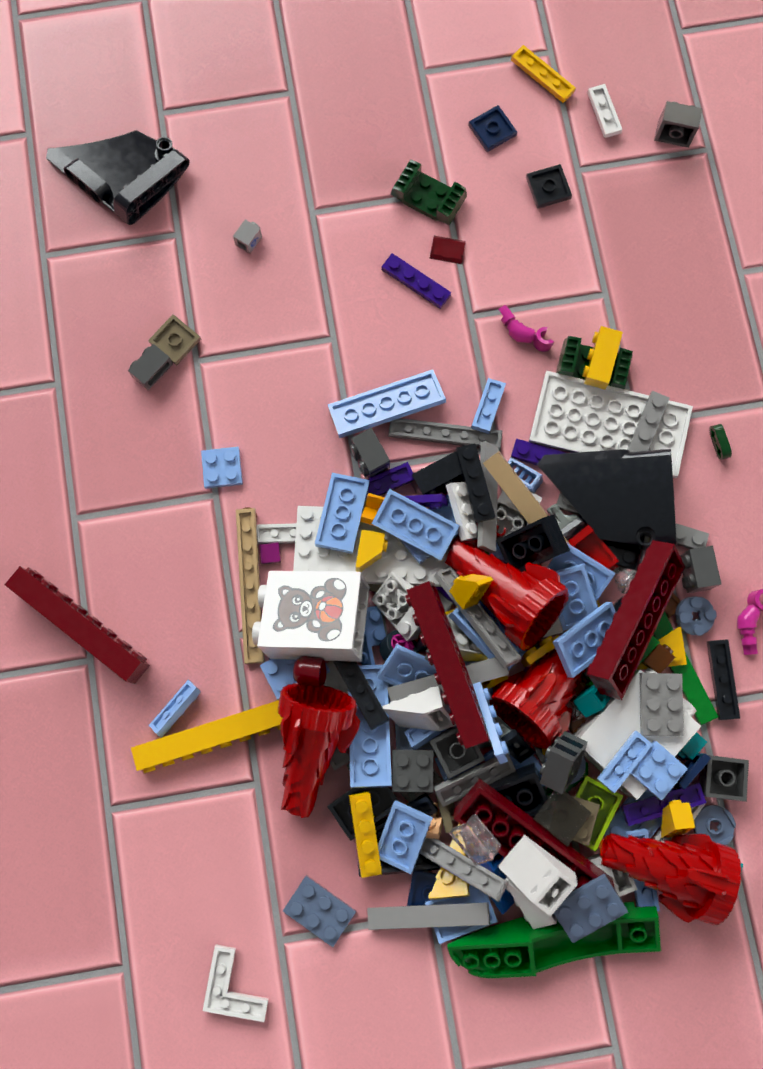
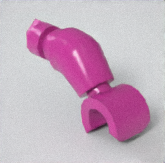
M507 305L498 309L503 315L501 321L507 326L508 334L513 340L523 343H532L533 341L534 347L541 352L551 349L554 341L542 339L548 327H542L535 332V329L529 328L515 320L516 317Z
M763 589L752 591L748 595V606L737 618V629H740V635H743L741 641L744 655L758 654L757 640L753 633H755L756 623L761 615L760 611H763V605L759 600L760 595L763 594Z

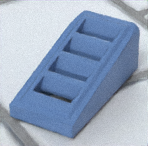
M511 457L508 461L511 467L516 466L514 469L516 474L522 470L519 478L529 491L535 493L543 483V475ZM528 474L529 476H528L527 479L524 481V480H523L524 477Z

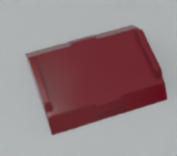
M434 236L429 259L462 264L466 241Z

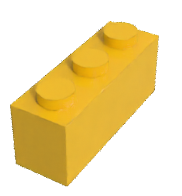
M601 326L598 332H594L592 343L595 344L593 349L590 348L587 360H590L589 366H585L582 377H585L584 384L606 390L611 379L623 334L622 331Z

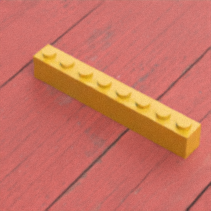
M279 700L131 747L136 770H143L144 773L156 770L155 766L162 764L163 767L175 764L174 760L182 758V761L194 758L193 754L201 752V755L213 752L212 748L220 746L222 749L232 746V741L238 739L241 743L250 740L251 735L257 733L259 736L269 734V729L275 727L281 730V720L283 718L278 714Z

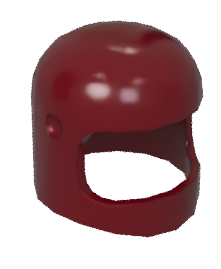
M301 656L295 661L293 677L298 684L322 687L325 684L327 671L324 658Z

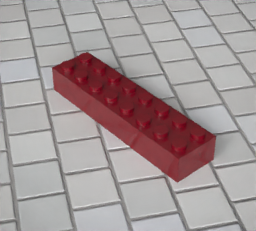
M652 541L650 547L646 549L645 557L642 563L639 564L634 579L630 582L626 595L622 598L618 611L613 616L610 628L605 632V638L601 646L597 648L596 656L588 667L587 675L602 695L622 700L685 568L675 544Z
M19 566L4 585L124 681L136 684L150 666L146 662L147 658L140 652L132 651V646L126 641H122L119 638L116 639L118 635L104 626L101 627L103 624L94 616L86 615L88 613L86 609L74 602L72 603V598L65 593L57 591L59 588L43 579L44 576L30 567L25 569Z
M428 581L407 589L408 595H405L409 607L412 606L415 612L412 615L415 625L421 628L422 634H420L422 644L428 647L429 653L427 657L430 665H434L437 673H434L437 684L443 687L444 693H442V698L445 705L449 704L451 713H449L452 724H456L459 733H456L460 745L464 744L465 749L489 741V734L472 681L435 583Z
M480 778L454 809L455 821L504 857L526 835L576 873L577 886L574 890L605 873ZM605 873L608 880L615 889L613 878L609 876L607 873Z

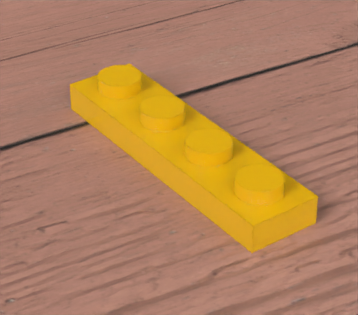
M521 46L512 55L511 61L562 103L575 92V86L526 46Z
M364 792L349 795L361 878L380 875L382 871L370 793Z

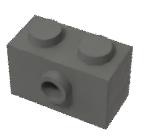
M152 344L143 351L142 356L138 360L132 362L128 372L136 381L149 390L173 365V362L167 354L155 344Z

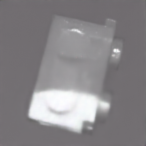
M476 814L472 815L467 823L454 827L449 833L475 866L492 861L501 847L500 843Z

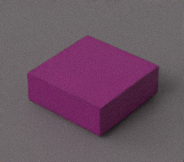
M279 543L260 544L261 564L281 563Z

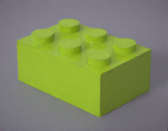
M586 775L574 797L600 805L589 846L582 844L596 852L623 795L618 792L612 793L603 784Z

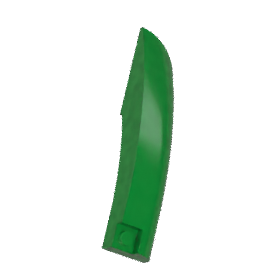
M623 902L628 913L572 943L558 919L556 924L533 929L530 923L524 917L462 937L447 944V948L452 960L458 966L461 965L466 968L468 973L482 978L536 976L538 972L558 965L597 956L661 951L659 917L656 906L635 907L634 902Z

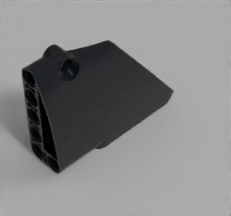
M137 130L101 141L48 148L46 159L92 199L97 203L102 202L128 225H133L152 209L180 179L190 164V160L185 155L173 148L172 141L169 138L161 137L155 140Z
M618 449L544 455L537 464L586 523L591 526L600 540L636 545L645 551L650 547L653 540L675 544L677 547L671 449L637 452ZM648 536L651 538V541L643 543L641 538Z

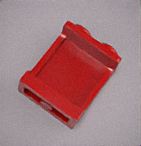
M590 525L586 526L568 541L573 547L611 571L619 567L616 564L619 562V559L605 542L599 539Z

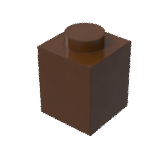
M658 644L641 663L657 673H662L675 659V656L672 654L673 650L666 644L663 646Z

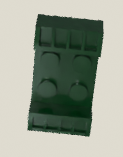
M410 159L390 194L402 201L406 206L427 217L450 225L467 197L466 188L457 182H454L452 187L447 186L422 173V164Z
M568 336L563 341L556 373L585 380V377H582L585 366H589L590 360H587L590 348L593 349V347L582 345V338ZM624 348L619 349L608 386L621 389L626 388L633 351Z

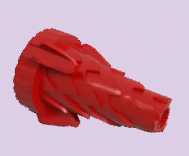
M458 540L452 544V549L449 551L445 561L449 567L456 571L458 576L464 577L475 574L492 577L493 581L481 599L495 613L499 621L506 626V638L521 650L529 649L545 636L561 615L569 598L568 589L560 582V576L555 570L527 562L525 564L526 572H521L511 564H505L493 554L488 555L468 543L464 544Z
M554 649L551 653L547 652L536 666L532 665L526 673L521 671L497 684L489 704L494 706L496 714L512 730L516 729L535 747L548 749L557 736L561 737L565 731H568L573 710L566 705L576 694L575 688L583 680L584 672L588 667L574 678L567 677L557 651Z
M298 683L284 686L281 690L278 714L283 718L281 720V734L284 742L283 750H285L282 768H285L283 777L285 789L281 810H287L290 814L300 816L301 818L309 817L315 806L319 786L323 785L325 772L329 767L336 746L341 753H346L347 748L354 740L360 727V719L356 715V701L347 693L325 685L314 687Z
M610 833L600 842L601 865L629 874L628 877L645 883V887L663 892L659 894L658 902L662 903L669 911L687 923L696 919L712 925H719L728 918L736 903L741 883L739 855L735 849L713 842L709 835H674L672 842L665 840L663 843L650 838H638L631 835L627 838Z

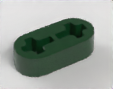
M723 425L710 426V437L717 457L720 460L730 458L732 451Z

